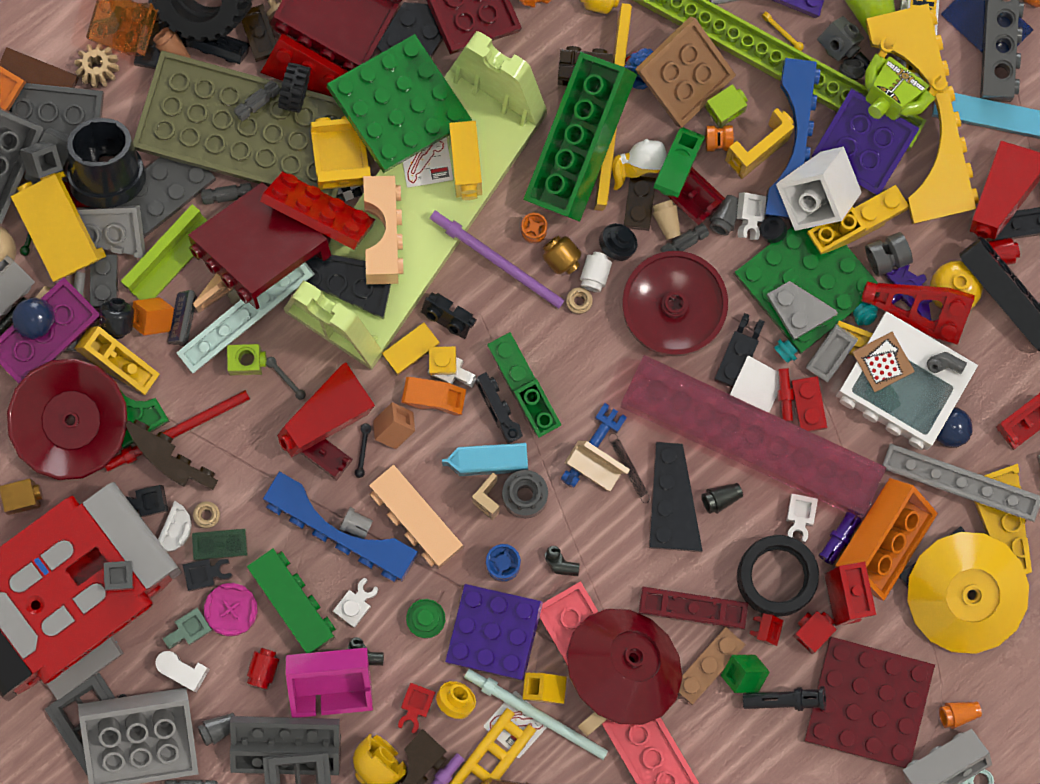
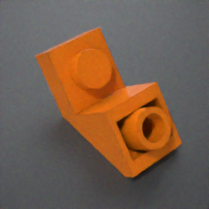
M406 377L401 403L421 410L435 408L452 415H462L466 389L447 382Z

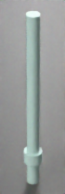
M468 669L465 674V679L482 688L481 691L488 696L494 695L602 760L607 755L608 750L497 685L498 682L492 678L486 679L471 669Z

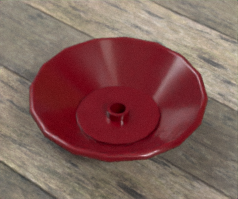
M76 358L51 360L31 370L14 389L7 410L8 436L18 457L36 473L57 480L83 479L105 468L120 450L127 431L126 401L116 381L99 366ZM70 415L75 417L73 425L67 423V418Z
M605 609L588 616L572 634L567 650L569 678L580 699L597 715L618 724L643 725L662 717L677 700L682 683L680 656L669 635L652 619L630 609ZM629 657H632L635 663L631 662Z

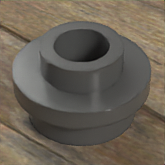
M847 58L840 65L839 72L854 81L858 80V78H862L865 75L864 63L858 59Z

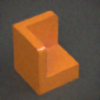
M160 297L133 301V327L142 335L171 331L174 307Z

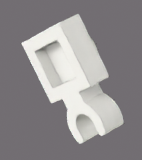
M745 192L739 193L736 219H741L743 222L738 228V238H747V231L749 229L750 240L759 239L760 230L757 222H763L767 196Z
M797 494L790 495L786 521L793 522V526L788 530L787 536L793 537V532L798 531L802 534L801 542H806L808 531L805 525L813 526L817 498Z
M366 578L359 582L356 594L349 590L333 610L334 613L354 628L371 608L365 601L375 597L379 590L375 586L371 592H365L363 587L368 581Z

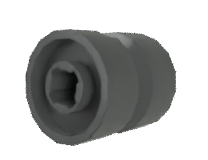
M902 232L887 236L885 242L877 240L865 246L869 264L878 277L891 272L894 266L899 269L913 263L911 249Z

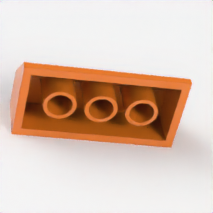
M889 478L835 566L865 561L872 595L884 601L938 513L914 485Z

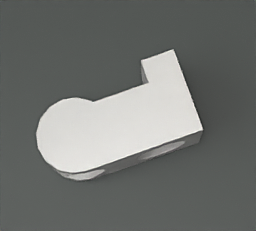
M171 651L160 653L155 661L159 672L196 693L210 670L200 663H197L194 669L181 662L180 657Z

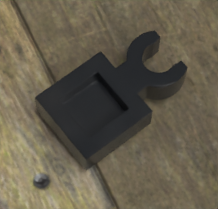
M164 485L136 490L135 499L125 496L137 512L139 511L140 517L168 512Z
M210 559L183 564L188 591L215 586L214 578L217 577L222 580L231 579L233 577L232 573L222 574L220 570L223 565L230 564V561L228 559H221L214 566H211Z

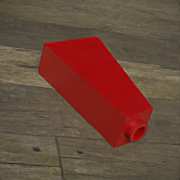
M1000 141L972 220L970 232L985 239H996L1039 183L1040 152Z
M346 362L330 376L277 435L280 446L289 453L291 458L367 416L375 407Z

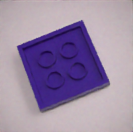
M851 88L811 157H814L821 151L844 146L858 184L878 195L882 192L920 127L901 116L896 120H891L885 114L880 119L873 118L868 112L871 104L866 101V96Z
M465 584L445 662L524 681L543 602Z

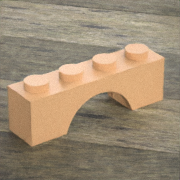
M363 176L364 210L379 218L385 227L382 239L373 247L365 250L366 285L398 284V274H403V258H398L397 251L403 250L402 234H397V225H402V209H396V201H401V185H395V176Z

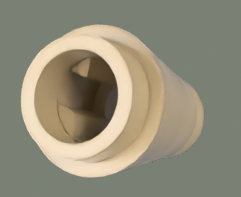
M672 200L654 205V212L652 214L666 240L680 236L677 205H674Z

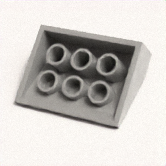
M187 688L78 704L89 784H141L199 774Z

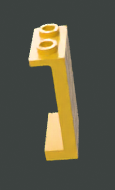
M64 171L40 178L41 181L34 185L31 181L17 187L19 192L11 196L53 282L61 280L63 277L65 278L107 257L102 247L96 249L62 181V178L66 177Z

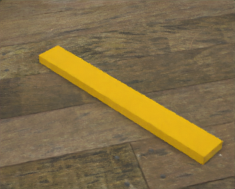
M625 3L621 4L618 13L612 63L622 67L625 66L632 9L631 4ZM616 130L598 174L594 210L603 211L607 206Z

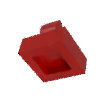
M763 613L762 617H753L754 621L761 624L759 631L750 630V634L766 644L777 646L784 620Z

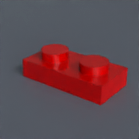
M818 376L792 380L791 387L794 393L800 433L827 429Z

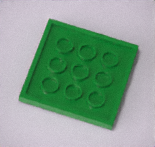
M415 34L327 83V89L383 173L449 136V123L472 121Z
M792 226L787 230L783 240L768 245L735 271L734 275L801 355L838 324V321L845 320L854 312L857 306L863 303L861 298L867 281L876 284L878 282L847 245L820 254L807 234L814 227L795 231ZM789 281L838 312L837 316L794 341L766 297L768 293Z

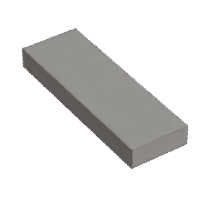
M112 636L53 681L47 683V686L57 700L61 699L124 653Z

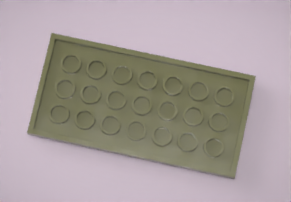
M161 50L133 144L136 151L258 184L263 182L266 186H270L283 171L296 176L298 180L310 186L317 187L310 132L311 122H315L316 119L328 117L331 120L341 119L345 114L333 97L307 90L300 113L278 108L279 93L274 98L270 97L269 102L256 112H251L247 119L241 121L234 113L235 107L241 103L245 104L247 98L260 88L264 89V85L272 80ZM274 81L281 90L282 83ZM339 188L321 191L333 198H337Z

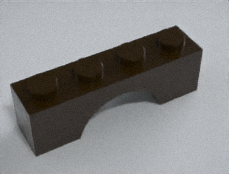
M424 729L404 749L408 757L409 769L402 784H425L429 780L426 774L432 768L437 771L447 760L444 757L447 751Z

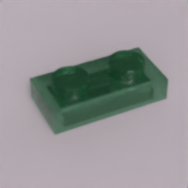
M246 529L192 533L193 558L195 561L248 556Z

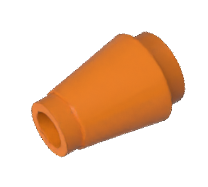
M977 701L945 703V706L939 709V716L945 728L955 729L981 717L982 711Z

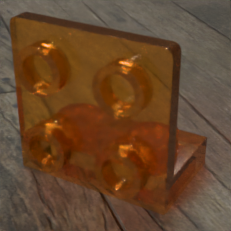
M97 0L86 38L129 56H145L158 9L155 10L152 3H136L131 0Z

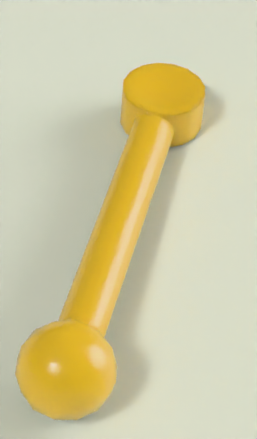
M765 11L761 15L766 22H769L793 44L794 48L799 51L804 49L803 43L797 42L772 19L768 12Z

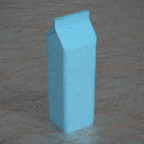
M515 443L458 447L448 459H442V465L449 466L459 476L490 475L492 473L506 474L528 470L527 444Z

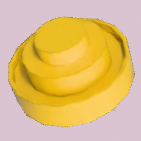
M449 681L444 683L436 695L437 705L441 711L454 719L468 717L476 705L475 695L471 689L460 682Z

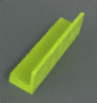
M192 204L121 280L124 287L139 300L156 298L194 257L189 249L191 243L188 234L208 221L202 216L199 209Z

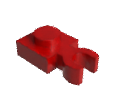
M410 683L401 706L402 709L408 712L399 720L398 728L402 729L405 721L410 720L414 724L412 733L415 734L419 729L418 716L427 717L436 692Z

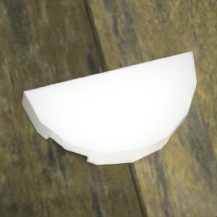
M176 501L173 503L158 538V541L167 552L175 551L183 546L190 537L192 528L190 515Z

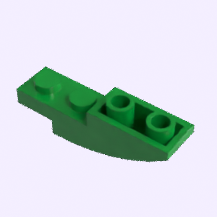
M684 127L679 129L653 188L666 196L678 198L706 136Z
M511 332L486 344L498 365L500 373L537 437L540 438L560 427L562 424L541 385L533 375Z

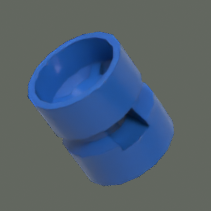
M499 544L489 550L486 556V568L488 574L493 579L499 582H507L515 578L520 571L521 559L514 547L508 544Z

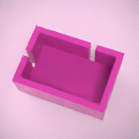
M367 648L286 655V681L292 718L316 716V695H321V715L373 711L372 684Z

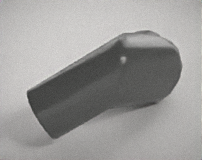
M948 352L931 356L927 361V368L932 373H938L950 368L961 374L967 365V362Z

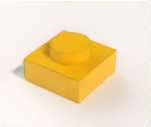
M456 346L429 347L430 375H457Z

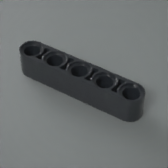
M978 238L959 253L961 260L1031 344L1040 351V303L984 238Z

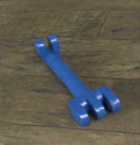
M604 403L595 417L601 424L589 441V443L597 448L610 429L618 433L627 419L625 415H622L617 423L613 421L618 413L615 409L612 410L608 417L604 415L609 409V405ZM571 468L570 471H565L561 480L569 487L574 488L580 480L578 478L580 473Z

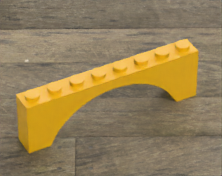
M929 3L866 18L865 23L871 47L880 49L879 44L881 40L887 36L883 42L884 48L891 49L896 41V47L891 53L909 64L924 82L930 85L929 90L932 88V79L936 75H941V79L935 85L937 87L944 86L947 82L946 76H949L947 61H942L940 51L944 50L941 35H936L934 25L938 24L937 16L934 9L930 10ZM948 86L944 93H937L935 95L934 101L940 125L939 146L934 164L922 185L907 198L912 225L976 209L975 204L979 203L976 188H971L969 178H973L970 162L965 163L963 154L967 152L965 138L959 137L957 128L961 127L959 112H954L952 102L955 101L952 86Z

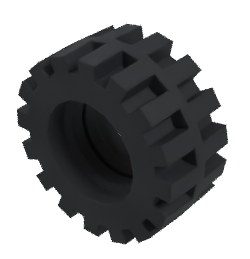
M295 63L288 64L282 81L278 108L300 113L308 88L310 67Z

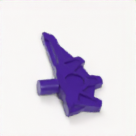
M910 265L885 274L892 284L923 286V283L927 280L924 274L916 276L908 271ZM896 294L893 297L892 304L902 300L911 308L914 298L909 295ZM923 300L919 303L917 311L921 316L932 321L929 303L932 300Z

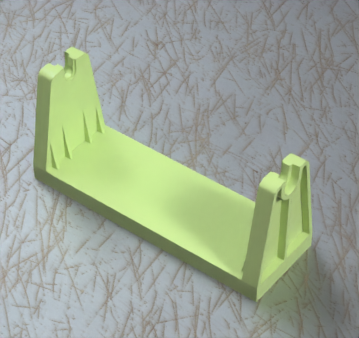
M479 31L475 32L444 78L472 121H476L482 195H478V198L474 200H462V197L456 198L450 135L446 138L453 180L407 187L403 162L385 173L380 169L376 176H395V185H401V201H396V209H402V225H397V234H402L403 250H397L398 258H403V274H398V284H391L384 319L327 294L304 280L283 308L286 314L371 370L461 241L456 237L453 239L447 235L445 229L430 220L429 218L436 210L453 222L455 220L467 232L547 116V109L531 66L515 54L512 58L503 55L493 46L492 39ZM363 193L354 208L365 212ZM366 212L375 221L356 249L353 250L331 239L329 242L331 255L366 261L365 250L376 245L385 233L383 223L375 215Z

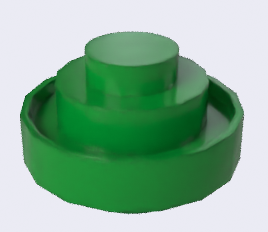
M430 599L416 601L408 609L406 615L407 626L415 636L423 639L439 635L446 622L442 606Z

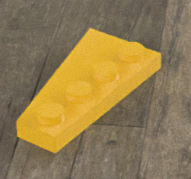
M1018 464L984 475L985 477L1021 489ZM974 501L986 534L1005 543L1022 562L1025 574L1032 573L1025 519Z

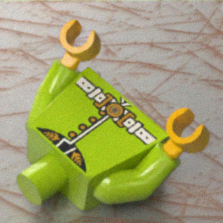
M886 36L879 44V53H875L865 71V87L869 91L866 101L871 104L868 112L875 119H880L885 114L891 120H896L900 116L908 117L921 114L935 100L937 93H944L948 89V81L943 87H937L935 84L941 79V75H936L932 79V88L928 90L930 85L891 56L888 59L885 58L896 47L895 41L891 49L884 48L883 42L886 40Z

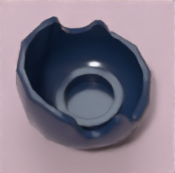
M36 297L24 300L13 311V326L22 337L28 339L43 337L55 322L53 307L46 300Z
M954 407L937 436V441L945 447L953 448L966 444L973 432L970 416L964 410ZM942 409L938 410L931 421L932 426Z

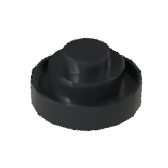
M609 224L604 228L599 237V245L602 251L613 260H628L638 247L635 234L622 224Z

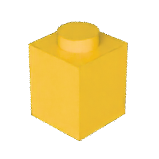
M525 672L523 700L564 704L567 677Z

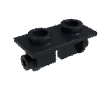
M432 292L428 298L426 297L421 313L429 320L447 328L450 333L466 339L469 329L477 321L473 317L474 314L460 306H457L454 312H452L450 308L454 302L440 295V293L435 294Z

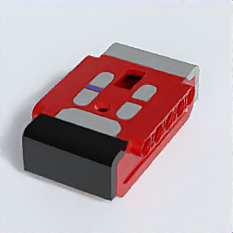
M115 482L106 485L82 504H79L74 496L66 498L0 546V696L8 702L16 697L17 694H21L33 687L42 680L44 684H47L64 673L147 611L154 604L151 598L162 591L172 581V578L174 579L182 573ZM132 561L134 589L105 591L104 563Z

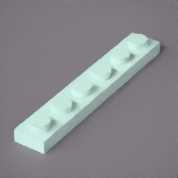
M306 262L257 297L260 307L257 310L249 302L245 304L240 300L177 352L178 356L190 371L195 373L293 293L303 280L307 281L315 275Z

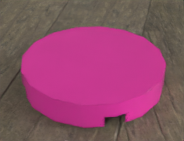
M225 583L218 586L207 596L204 604V616L209 626L218 634L227 637L239 636L247 632L255 623L258 615V606L254 595L245 586L236 583Z

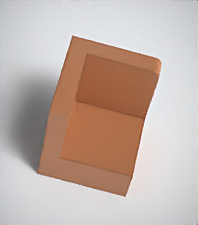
M392 402L373 421L375 440L397 449L415 432L413 412Z

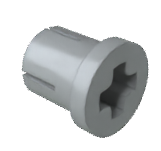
M350 507L339 531H347L365 539L373 520L354 512L355 509Z

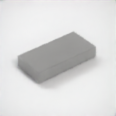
M836 324L806 365V369L828 383L854 347L858 338Z

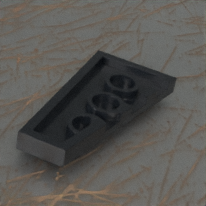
M314 255L306 261V264L315 274L306 282L327 294L384 319L391 284L366 285V261L331 255L325 261Z
M656 442L649 548L703 552L683 444Z

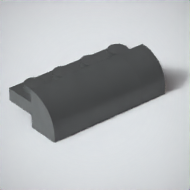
M231 716V773L264 774L263 757L271 755L328 751L330 775L339 776L341 756L340 719ZM314 763L299 764L300 775H315ZM294 765L279 766V774H295Z

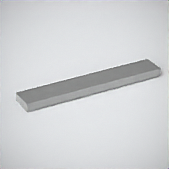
M891 443L882 465L884 470L1035 522L1040 508V495Z

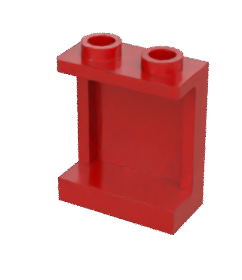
M865 561L838 566L824 574L835 626L857 623L862 618L876 615Z

